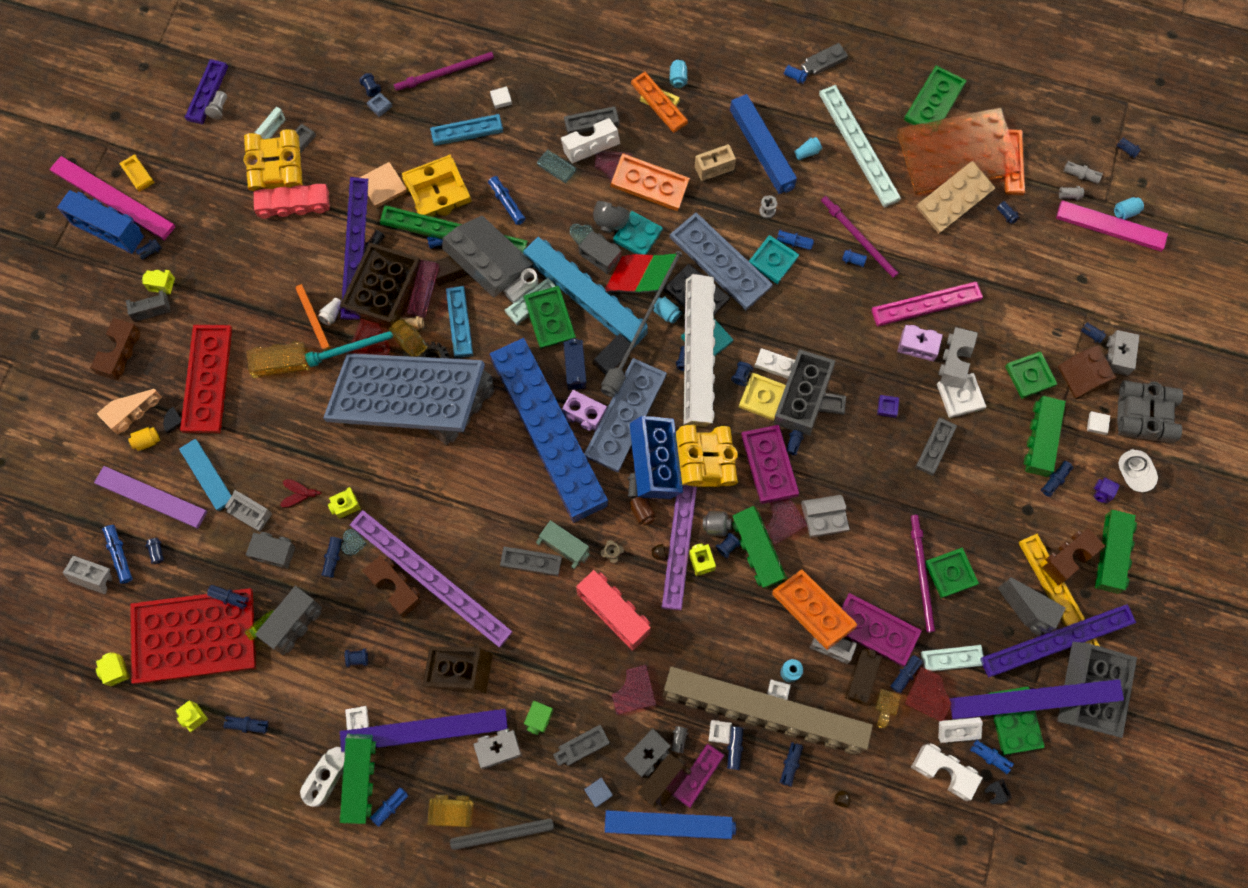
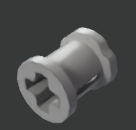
M769 195L762 198L759 212L763 218H771L775 215V208L777 207L775 197Z

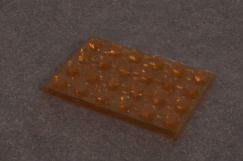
M1001 108L898 128L897 130L915 195L935 191L971 161L976 164L988 180L1014 173L1019 174L1021 171Z

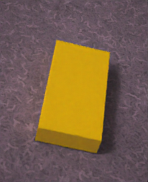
M135 154L119 163L138 192L154 184V181Z

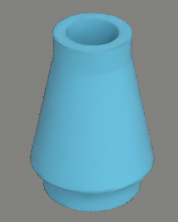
M817 137L810 138L794 152L797 159L801 160L819 154L822 146Z

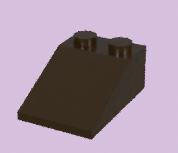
M430 646L422 686L464 693L486 694L493 654L482 648Z

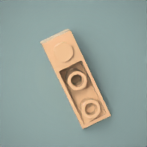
M155 389L113 400L100 410L97 415L111 430L119 435L125 432L135 420L140 419L150 407L155 406L162 396Z

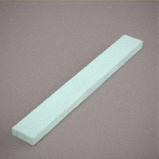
M836 85L821 90L819 95L883 207L899 202L901 199L900 195Z

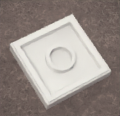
M974 373L967 374L963 389L940 382L937 383L949 418L986 408Z

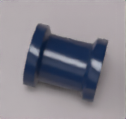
M366 73L359 79V83L365 87L366 94L369 97H374L381 92V87L379 84H376L373 74Z
M738 362L737 371L731 380L739 386H747V379L749 374L753 372V367L748 363Z
M728 533L727 538L720 545L717 544L715 548L724 558L728 559L730 557L729 554L736 547H740L741 544L733 534Z
M363 648L360 651L345 650L346 668H350L352 665L368 666L367 649Z

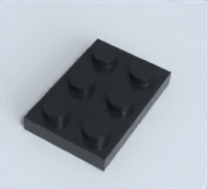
M689 264L664 288V291L684 308L686 279L692 274L702 275ZM715 286L713 297L715 302L713 317L730 300V297L717 286Z

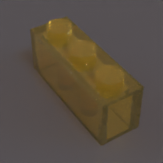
M295 341L287 345L274 344L271 347H255L252 350H247L248 372L253 378L309 370L305 356L308 353V349L303 342Z

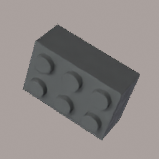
M294 586L255 635L284 656L285 653H289L293 649L297 638L302 637L307 632V626L311 621H315L320 616L322 607L306 593Z

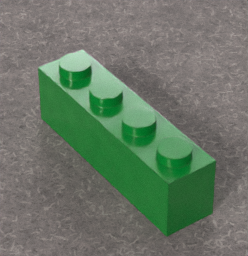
M1042 396L1039 401L1034 403L1033 412L1035 417L1030 423L1032 434L1027 441L1029 451L1024 458L1025 472L1049 477L1054 472L1065 401Z
M752 506L732 515L734 519L732 525L736 533L739 532L742 538L739 540L743 550H747L749 557H747L748 563L751 568H755L757 573L755 579L758 586L769 589L788 580L758 509Z
M1113 509L1105 514L1101 541L1105 547L1100 550L1095 583L1096 589L1119 594L1128 588L1129 578H1127V575L1132 565L1130 553L1135 544L1132 539L1133 533H1135L1137 528V522H1135L1136 515Z
M347 734L340 823L366 824L367 817H371L372 804H368V796H372L373 783H369L370 775H374L375 762H371V754H375L376 741H372L373 735Z

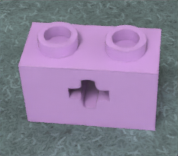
M906 325L902 331L897 352L934 362L939 352L942 334H938L934 330H923L915 325Z

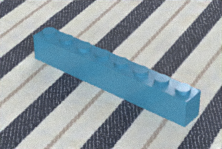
M537 237L523 251V254L533 263V267L546 278H549L554 285L559 286L560 290L616 336L620 333L629 343L632 342L643 319L635 317L628 307L624 308L615 296L607 294L604 287L600 284L596 285L587 273L583 274L575 263L568 262L565 256L560 251L556 252L548 241ZM645 323L634 347L648 334L647 323Z

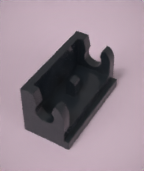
M619 333L593 360L592 364L606 375L609 369H614L623 360L631 343Z

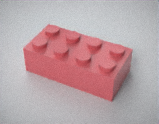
M593 570L576 586L577 595L633 651L650 635V622L645 616H639L635 612L636 608L630 601L625 602L621 598L622 594L615 586L611 588L607 584L608 580L601 572L597 574Z

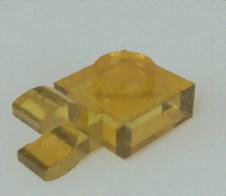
M883 689L879 690L875 710L881 712L877 722L878 727L885 729L888 726L890 715H897L900 694Z

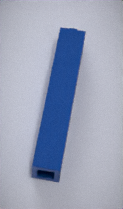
M745 94L731 100L730 111L779 194L790 192L795 187L797 178L750 98Z
M606 811L605 833L732 839V835L736 834V822H732V817Z

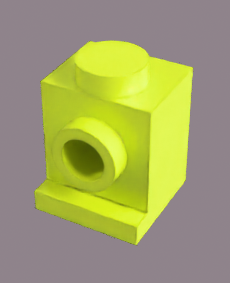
M160 270L146 271L142 282L149 292L159 293V291L163 290L166 294H171L175 277L169 270H165V273Z
M350 487L346 491L329 498L331 503L328 504L332 515L336 513L339 519L361 510L356 496ZM345 501L343 505H339L340 502Z
M703 544L694 545L689 551V556L695 570V575L699 576L715 571L716 565L709 544L704 546ZM703 557L705 562L700 563L698 558Z
M190 700L176 710L179 715L177 718L178 722L184 728L187 727L189 732L194 731L208 720L198 704Z

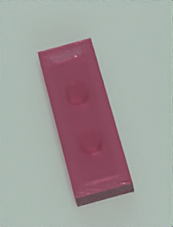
M425 260L420 261L407 310L408 314L426 317L439 267L438 263Z

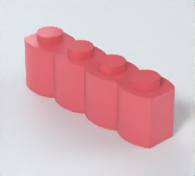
M326 184L294 186L291 188L279 187L254 191V211L257 217L264 219L274 215L286 217L293 213L298 215H305L309 212L320 214L330 210L329 190Z

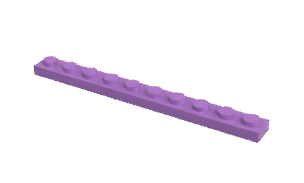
M362 510L350 524L354 530L500 648L513 633L365 511Z

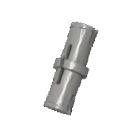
M1070 161L1066 163L1063 171L1077 176L1078 179H1086L1096 184L1099 183L1103 174L1089 169L1086 165L1081 166Z

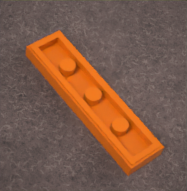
M646 72L631 80L632 86L673 133L688 124L685 116Z
M1004 129L1005 194L1024 195L1022 130Z
M302 284L296 286L295 289L323 351L331 350Z

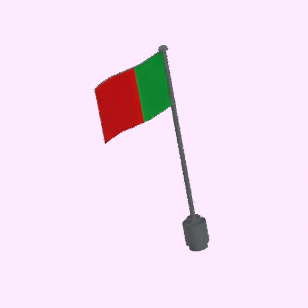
M681 251L667 255L633 254L621 257L605 288L606 293H657L619 367L608 370L601 384V392L603 394L614 397L622 387L626 379L622 368L679 257L682 256Z

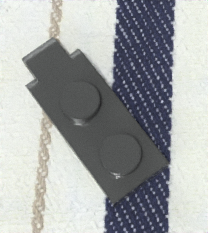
M837 43L807 58L805 63L801 65V69L805 70L807 75L812 73L817 75L847 60L848 55L842 46Z
M598 725L559 746L560 751L553 754L558 766L564 763L569 766L609 745L610 742L601 725Z

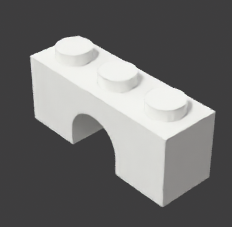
M610 118L593 124L595 133L591 136L583 137L576 131L561 137L564 152L571 163L620 144L618 130Z
M933 744L923 745L911 768L927 778L934 777L939 768L947 770L951 775V784L947 790L965 801L972 799L982 780V777L977 775L978 771L969 766L965 768L959 764L960 761L957 758L942 754L941 749Z

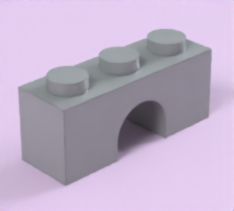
M955 327L954 333H949L947 344L950 347L945 349L942 360H946L945 365L941 364L939 375L942 376L940 383L963 389L970 363L963 362L958 357H971L977 332Z

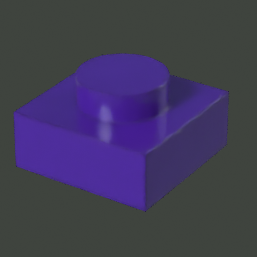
M880 395L877 415L896 418L899 398Z

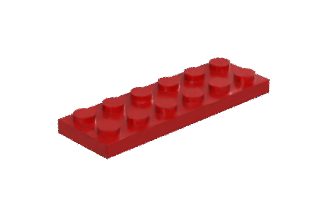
M193 325L180 428L182 433H221L232 337L231 325Z

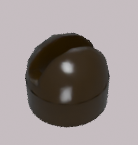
M659 544L652 548L654 559H667L664 544Z
M841 790L835 794L833 803L843 808H849L851 796L847 791Z

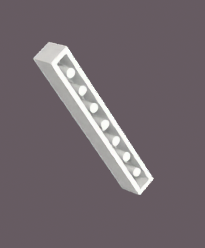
M692 274L686 279L684 425L706 427L714 420L713 402L715 395L713 384L715 375L713 374L715 357L713 356L715 338L713 337V330L715 328V320L713 319V312L715 310V302L713 297L716 287L714 277Z

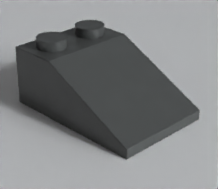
M1012 577L998 587V590L1024 625L1030 628L1032 633L1040 636L1056 629L1066 607Z

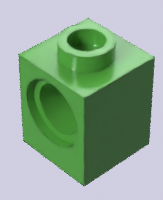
M533 701L524 725L528 727L527 731L536 735L539 732L544 734L552 716L553 708Z

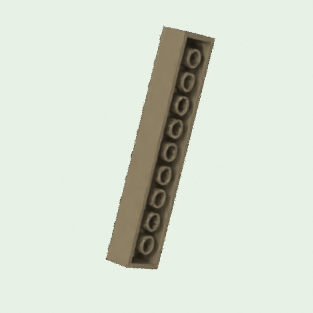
M670 667L663 696L666 697L667 701L678 703V700L686 702L685 706L694 709H697L698 706L706 708L705 712L715 715L720 712L726 714L725 717L731 720L741 718L745 720L746 724L757 726V724L765 725L766 730L773 732L782 730L785 731L787 736L794 738L802 736L805 737V741L816 744L817 741L825 743V747L837 749V747L844 748L846 753L857 755V753L867 750L873 726L869 723L675 667Z

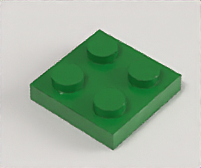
M1041 351L1005 365L1021 399L1057 385Z
M963 547L925 562L941 599L979 584Z

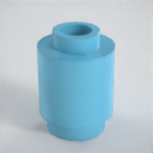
M675 60L670 66V84L676 88H681L687 84V66L682 60Z
M1132 197L1117 203L1114 209L1115 216L1125 220L1140 214L1144 209L1143 201L1139 197Z
M666 297L658 298L654 305V312L666 322L673 324L681 315L679 307Z
M794 659L786 661L780 671L781 677L786 682L792 683L797 681L803 674L802 664ZM789 668H794L796 673L790 672Z

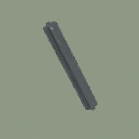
M545 819L451 838L450 846L452 850L551 831L554 829L553 820Z

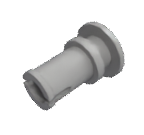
M222 91L216 92L213 102L205 108V113L210 118L216 120L222 118L223 105L227 95Z

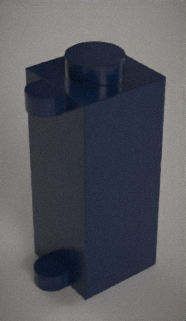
M570 339L564 342L568 390L587 389L583 342L578 339Z

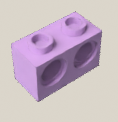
M572 390L562 408L566 420L570 422L576 421L588 431H591V429L597 430L607 410V406L575 390ZM575 405L580 407L577 411H573L570 408ZM589 414H595L597 417L595 419H589L587 416Z

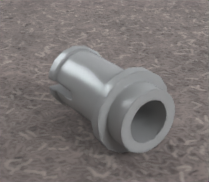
M1076 186V188L1060 187L1059 189L1061 191L1059 192L1060 199L1075 198L1079 200L1084 196V189L1080 188V186Z

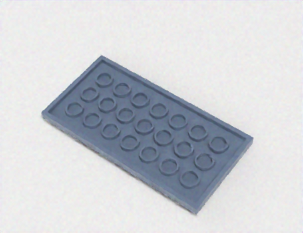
M347 353L323 419L326 422L464 432L485 364L482 360Z

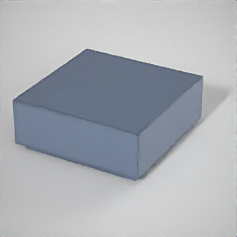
M378 93L367 102V106L378 117L392 107V104L381 93Z
M602 778L584 789L595 808L613 796Z

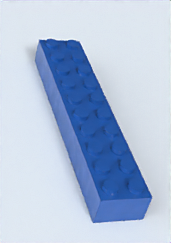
M522 338L491 352V361L572 522L575 523L608 507V499L525 339Z

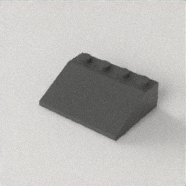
M483 215L456 227L443 237L442 249L493 298L518 279L523 270L530 269L533 266V263Z
M1072 642L1064 686L1120 679L1124 701L1062 707L1059 710L1057 722L1123 738L1137 657L1090 643Z

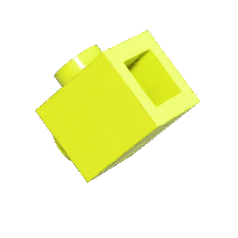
M111 652L103 655L102 659L96 661L98 666L96 673L99 679H102L103 684L111 687L130 679L123 656Z

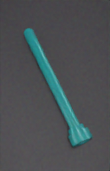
M388 331L321 353L315 351L308 352L305 355L309 367L318 366L324 359L391 339L393 333Z

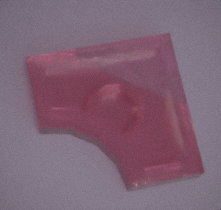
M601 151L596 153L595 169L607 174L611 184L622 152ZM623 153L632 157V153Z
M790 498L769 503L772 510V519L765 528L774 546L807 527L806 522Z
M646 665L627 669V678L624 686L618 692L612 694L617 715L656 705Z

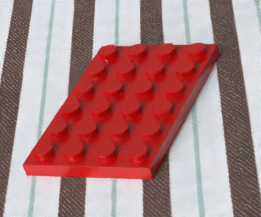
M251 588L233 590L234 593L249 598L248 603H244L247 604L244 610L231 604L225 605L223 601L212 598L207 594L131 603L132 684L256 669L253 590Z

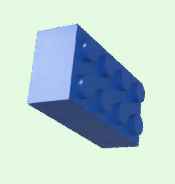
M69 190L57 207L71 225L133 254L144 238L140 232V227L134 224L132 217L127 214L121 215L110 206L106 208L95 199L90 200L81 192L75 193Z
M640 416L629 423L638 497L672 499L683 493L674 419Z

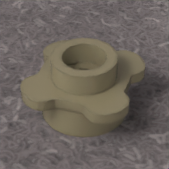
M609 540L606 542L605 548L601 550V556L608 558L611 563H616L624 549L622 546L614 543V541Z

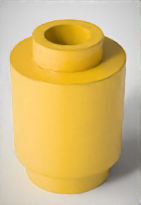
M147 427L131 433V438L128 440L132 449L136 448L137 451H141L156 445L160 438L155 427Z

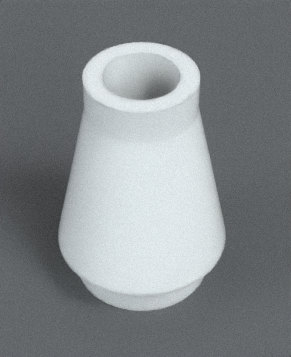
M334 298L319 311L318 319L323 324L329 326L335 322L341 309L339 306L341 300Z

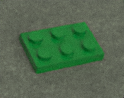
M559 286L523 295L540 349L576 338Z
M1028 686V687H1022V688H1016V689H1010V690L992 692V693H988V694L1002 693V692H1011V691H1020V690H1029L1030 688H1029V686ZM1035 710L993 715L1002 755L1045 748Z

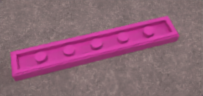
M1061 201L1056 219L1161 252L1165 247L1168 235L1165 232L1065 201Z
M976 281L873 307L871 311L878 327L982 300L983 296Z

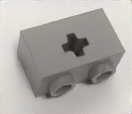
M1117 330L1112 336H1109L1107 340L1109 351L1105 358L1113 373L1128 376L1135 370L1139 343L1138 334Z
M504 729L497 732L498 736L490 738L487 735L477 739L478 742L474 743V747L482 770L522 756L513 730ZM496 743H498L500 746H503L502 748H500L499 753H497L495 750L492 751V749L495 748Z

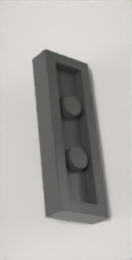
M616 107L564 116L568 135L576 131L578 133L594 130L593 124L610 118L615 126L619 125Z
M939 417L915 466L916 469L931 476L934 475L957 425Z
M504 546L500 567L559 577L562 556Z

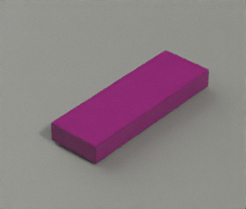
M707 743L691 767L692 773L690 776L687 775L673 797L690 808L725 755Z

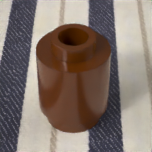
M636 497L630 502V509L639 525L647 526L654 522L653 518H655L656 514L648 499Z

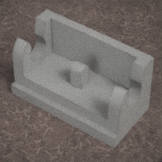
M236 490L225 506L229 514L259 532L272 515L267 508Z
M76 556L71 558L63 571L69 582L103 594L108 590L105 585L106 581H112L109 568Z
M814 638L810 648L848 664L851 661L857 643L843 638L826 650Z

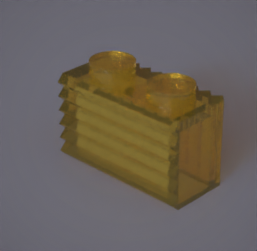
M404 319L394 322L389 328L398 345L410 356L417 357L428 348L419 332Z
M436 795L435 799H430L428 825L472 827L474 801L469 800V796H456V800L448 799V795Z

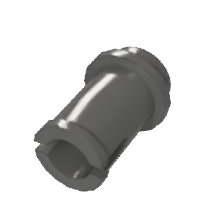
M632 473L627 478L629 481L628 498L635 499L638 497L635 473Z
M675 727L671 751L684 753L686 735H689L687 728Z

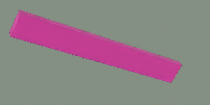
M62 156L50 168V171L106 206L114 208L121 215H129L134 219V223L162 240H165L175 228L173 223Z

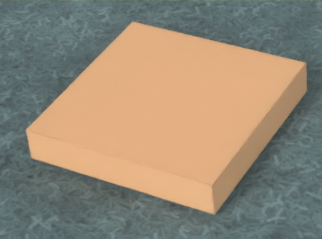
M390 162L359 177L369 179L368 197L375 208L407 192L406 187Z

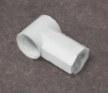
M533 269L523 270L521 276L503 290L512 303H515L523 295L539 285L536 272ZM528 278H533V279H534V280L531 281V282H526V280H527Z

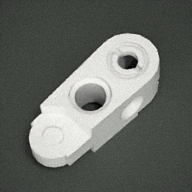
M340 747L329 749L303 784L300 795L307 805L312 807L323 805L341 777L342 770L344 769L345 753L341 752ZM328 769L330 777L328 780L323 781L322 772ZM315 790L319 792L316 798L312 796Z

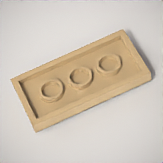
M971 161L917 204L916 208L939 234L991 193L995 187L976 164Z

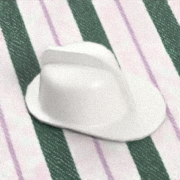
M1131 449L1120 457L1119 468L1130 488L1138 492H1147L1155 487L1158 480L1157 471L1146 453Z

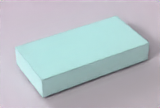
M276 107L256 130L255 134H259L262 139L271 138L285 121L282 110Z

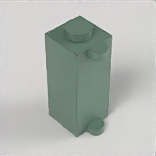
M551 520L536 541L538 545L543 542L572 562L571 567L573 569H576L581 562L584 564L590 556L588 545Z

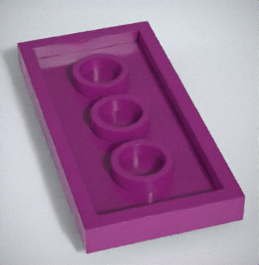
M779 425L742 432L741 437L760 503L765 504L798 497L799 491Z
M849 593L841 608L858 625L855 630L845 637L876 651L877 654L904 667L922 630Z

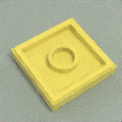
M752 373L739 408L774 421L786 385Z

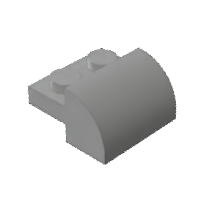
M842 495L801 501L810 538L849 531L845 512L846 505Z

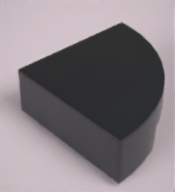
M174 407L168 410L163 420V426L167 433L181 426L182 419Z

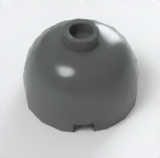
M597 201L593 211L596 224L601 227V231L611 234V231L623 229L630 215L628 210L620 206L614 207L611 203Z

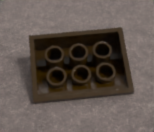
M369 242L339 306L377 326L396 331L400 318H402L424 270L420 258Z

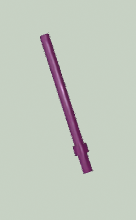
M492 52L414 78L413 76L408 77L405 81L393 85L395 91L407 87L413 88L416 87V84L494 59Z
M824 196L821 202L830 210L829 213L848 229L892 278H895L899 273L841 212L842 209L838 205H834L827 196Z
M912 515L911 538L914 540L926 629L930 633L935 632L922 544V539L924 538L923 530H920L919 516Z

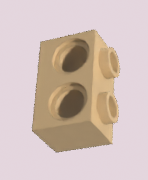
M728 144L696 155L695 169L700 180L704 181L733 171L736 158Z

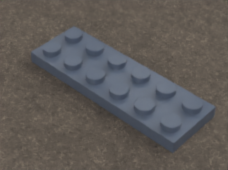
M694 213L670 234V239L710 277H714V280L745 310L750 308L772 288L773 284L697 213Z
M634 358L624 374L626 379L618 394H615L584 453L587 459L618 473L632 447L629 423L640 416H647L667 376L666 372Z

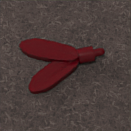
M286 479L283 481V485L295 494L285 498L280 506L282 508H289L308 497H316L322 493L316 489H307L294 480Z

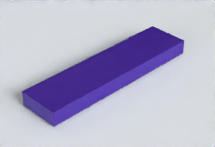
M210 59L185 115L186 121L204 124L207 117L205 108L214 100L228 68L227 63Z

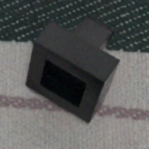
M1003 778L993 782L985 789V793L992 791L996 794V797L990 800L991 804H1002L1012 798Z

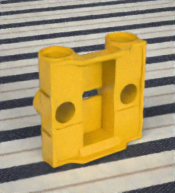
M282 130L279 138L262 139L259 134L255 133L244 135V163L247 171L248 190L255 191L259 189L303 186L299 135L295 130ZM294 156L291 161H287L288 157ZM265 158H280V160L265 162ZM257 160L255 165H251L252 161Z
M451 155L402 173L403 182L407 191L413 197L418 214L435 217L437 212L438 215L446 216L452 212V209H455V206L458 208L472 202ZM437 185L440 191L439 194L435 193L433 186Z
M684 425L676 431L682 485L720 487L733 486L738 483L735 466L738 453L735 447H733L729 426L717 427L711 433L697 432L695 425ZM703 452L713 453V457L703 456Z

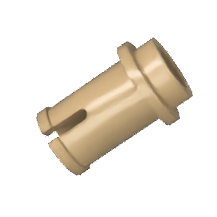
M420 316L416 318H400V329H417V331H420V329H424L423 317L420 318Z

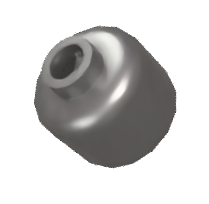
M709 511L703 518V530L709 536L724 537L727 535L728 530H732V519L729 518L727 512Z

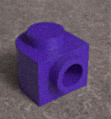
M1106 477L1102 480L1098 479L1094 486L1096 492L1093 497L1101 503L1108 504L1115 497L1120 485Z

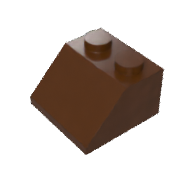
M1098 345L1084 350L1058 365V369L1075 399L1107 387L1116 379Z

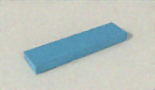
M499 114L430 128L434 146L503 132Z
M464 286L446 288L454 357L473 356Z
M194 439L179 448L215 509L219 512L225 508L232 495L198 440Z

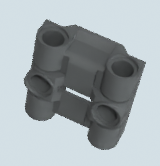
M1122 381L1118 398V435L1167 443L1179 441L1182 435V425L1175 423V407L1182 402L1183 390L1161 386L1158 382L1146 384ZM1150 405H1154V417H1150Z

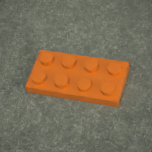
M622 153L610 187L678 211L690 178Z
M803 570L797 572L772 592V595L826 650L857 628L858 624Z

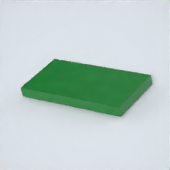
M936 65L904 117V121L935 136L967 80Z

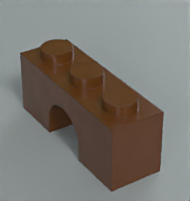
M113 318L106 335L112 342L116 343V347L109 353L98 351L90 368L97 375L118 381L124 373L127 360L132 355L135 342L139 340L140 330L133 323Z
M1089 528L1083 533L1080 530L1070 537L1073 540L1071 543L1066 541L1058 548L1060 550L1058 554L1053 552L1045 559L1047 563L1042 569L1058 586L1080 569L1074 562L1073 555L1085 563L1105 547Z
M380 555L362 571L378 589L386 583L395 584V592L387 600L404 618L421 603L418 598L420 593L414 586L411 588L407 586V578L401 572L397 574L394 571L395 565L388 557L384 559Z

